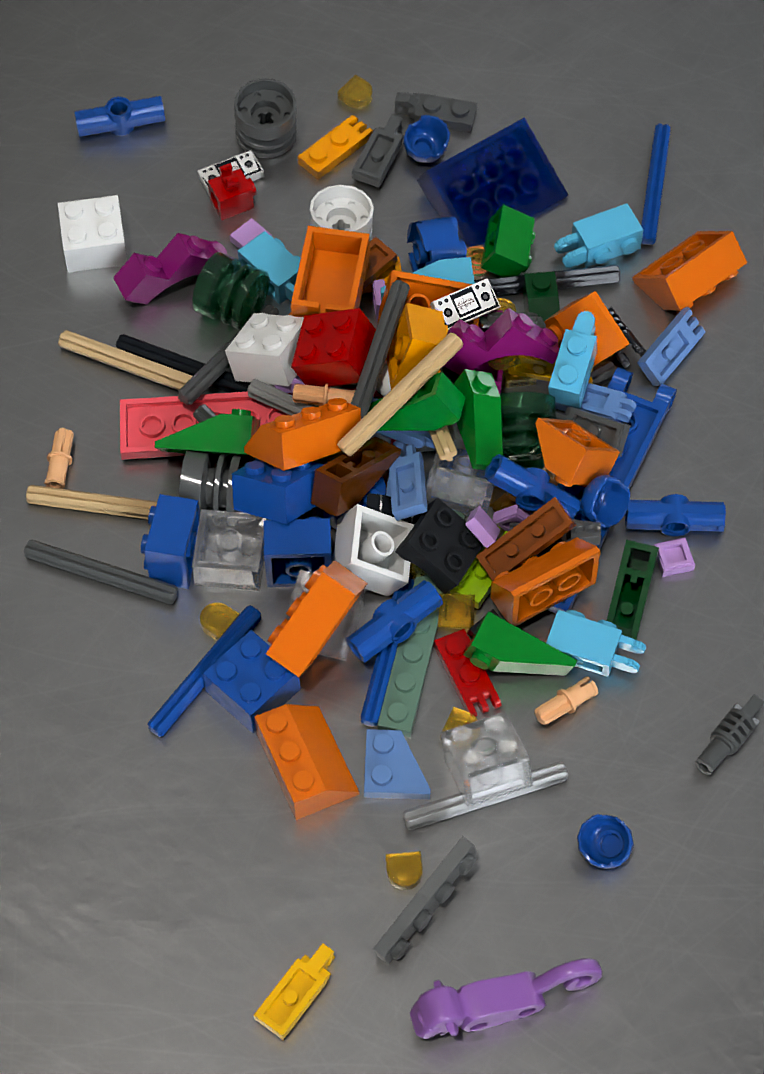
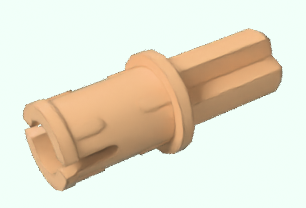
M295 384L292 399L295 403L322 406L327 404V401L330 399L342 398L351 404L355 390L328 387L329 384H325V387Z
M62 427L55 432L52 451L47 455L49 466L44 482L46 487L65 488L67 469L73 460L70 456L74 437L72 430Z
M586 676L573 686L558 690L557 696L534 710V714L541 725H548L567 712L570 714L574 713L576 707L598 695V688L595 682Z

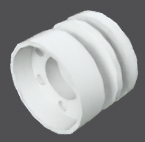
M347 185L329 186L319 191L311 200L309 223L310 226L367 233L371 241L374 207L371 199L360 189Z

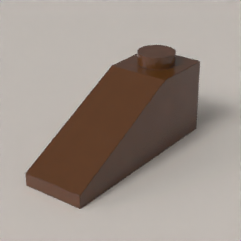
M375 436L368 440L352 456L349 457L343 454L315 470L311 504L336 517L353 508L400 456L401 449Z

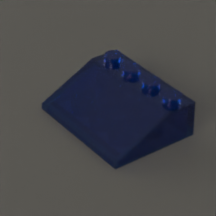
M525 118L434 166L417 179L431 206L441 217H456L458 237L461 241L465 242L466 247L470 251L485 243L489 219L503 204L531 217L568 196L566 189Z

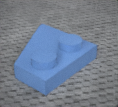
M367 729L364 798L430 800L431 789L401 730Z

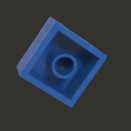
M259 459L246 463L244 467L232 473L234 510L284 524L290 523L316 507L311 504L315 470L324 464L312 461L283 471Z
M159 494L157 505L150 508L148 524L151 527L149 534H144L141 542V553L145 554L144 570H148L149 577L176 585L178 588L189 589L203 536L199 502L194 499Z
M309 517L306 519H295L288 524L264 520V561L267 588L305 587L316 570L318 571L322 565L328 567L332 563L330 518Z
M250 630L203 672L205 692L250 732L254 733L256 731L254 716L284 705L301 688L300 677H297L269 657L266 652L271 646Z

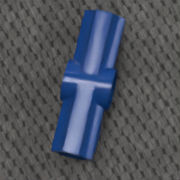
M161 96L129 101L125 97H114L106 103V106L74 111L79 137L109 131L114 135L124 136L131 133L136 126L166 121Z
M501 454L493 457L490 464L486 467L484 477L487 481L516 497V504L524 510L537 511L554 497L559 499L572 519H574L580 509L581 501L574 495L550 483L549 474L540 468L531 467L525 469Z
M679 494L667 495L661 500H630V505L625 514L626 529L661 530L664 535L671 537H680L686 535L689 531L724 532L726 507L724 502L689 501L686 496Z
M423 580L397 601L389 599L378 606L373 614V618L346 638L347 645L353 654L365 663L390 643H401L408 639L415 631L417 623L443 604L442 597L429 581Z

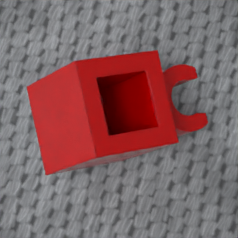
M231 163L219 167L220 176L208 180L210 201L220 219L225 220L254 209L253 196L256 195V188L252 179H246L241 168L232 171Z

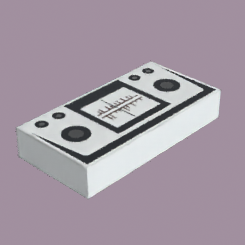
M252 150L198 170V178L207 194L209 195L208 180L219 177V167L229 163L232 165V171L241 168L246 179L251 178L252 181L264 178V171Z
M488 278L430 303L432 309L443 312L444 322L448 326V330L459 319L467 323L501 307Z

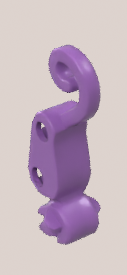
M586 958L561 964L538 977L533 972L524 971L514 975L479 980L463 985L457 991L453 987L444 986L440 980H436L433 982L434 988L419 996L410 1011V1017L416 1035L424 1039L438 1033L442 1036L448 1032L451 1036H455L458 1034L459 1026L467 1032L480 1031L537 1013L546 1005L542 995L544 992L561 983L569 991L589 987L601 978L602 970L598 961Z

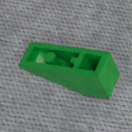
M464 369L454 383L466 397L462 415L456 423L472 468L486 470L493 457L498 454L503 456L501 397L492 373Z
M440 372L423 385L378 431H434L446 425L451 426L460 419L466 397L443 372ZM383 398L372 402L370 404L368 412Z
M232 409L231 414H219L155 441V448L169 453L185 454L187 451L208 452L210 456L226 454L228 457L241 455L243 458L256 459L244 453V446L259 429L260 420L251 416V411Z
M489 611L480 621L463 654L470 658V662L476 667L497 672L566 676L577 662L574 658Z

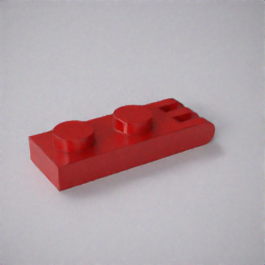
M465 629L434 640V648L467 715L471 719L477 716L473 705L477 703L482 714L489 712L486 699L489 698L494 709L502 707V704L486 670L476 667L470 662V658L463 655L470 639Z

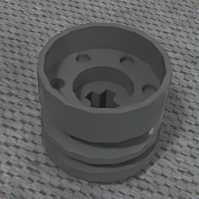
M266 78L250 81L240 88L235 96L234 103L236 138L239 146L245 152L252 150L257 158L268 159L281 156L290 150L296 141L297 133L296 99L293 91L285 83Z
M187 451L185 453L180 477L179 497L198 500L201 520L205 518L208 506L212 507L215 522H221L226 508L227 522L237 524L240 511L234 510L232 473L244 467L243 456L234 455L230 469H228V456L226 454H221L216 468H212L211 457L208 452Z

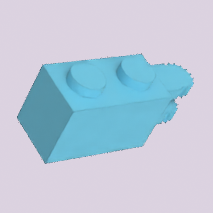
M628 203L573 222L572 234L556 241L554 248L558 254L569 252L562 259L565 267L570 268L583 263L586 267L604 264L612 258L623 254H632L637 249H640L643 228Z
M264 231L238 250L239 269L279 305L287 299L292 300L301 258L297 255H292L285 248L281 240L273 238Z
M584 310V312H581L576 317L573 329H565L548 386L549 399L552 402L581 409L597 355V336H594L596 329L595 317L592 312Z
M557 610L546 641L548 645L577 660L576 667L609 677L612 667L631 673H637L640 665L635 660L617 655L618 648L637 654H643L646 649V644L622 635V630L617 629L615 624L606 620L595 622L586 619L582 613L575 610H566V612Z

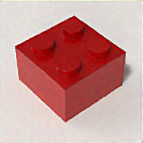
M360 308L304 315L291 368L305 385L325 387V384L337 386L358 383L376 329Z

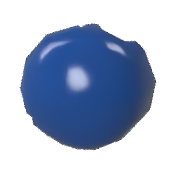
M421 116L417 122L410 124L405 131L403 145L406 153L417 162L432 163L438 160L447 150L450 138L448 126L439 117Z
M600 475L594 478L584 488L581 498L584 515L592 522H600L601 527L604 528L618 524L625 516L630 505V489L613 476Z
M593 815L581 825L577 835L579 851L589 863L599 868L612 869L624 864L630 858L634 846L632 831L622 820L615 816Z

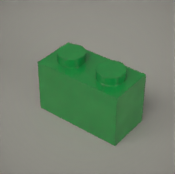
M503 204L489 219L481 268L501 277L515 276L521 272L525 273L532 260L529 253L536 235L533 231L535 218Z

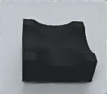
M437 497L427 505L428 512L420 514L414 527L395 552L404 560L422 569L433 580L436 587L446 594L458 586L483 545L465 524L466 521Z

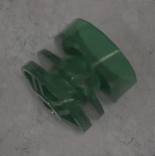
M222 252L215 253L208 259L197 279L192 298L193 309L197 313L213 320L221 317V321L225 325H232L236 330L240 331L253 313H259L263 308L269 290V274L262 269H255L250 264L241 267L238 259Z
M540 392L500 394L503 456L511 461L543 459L536 421L538 417L556 419L555 397Z

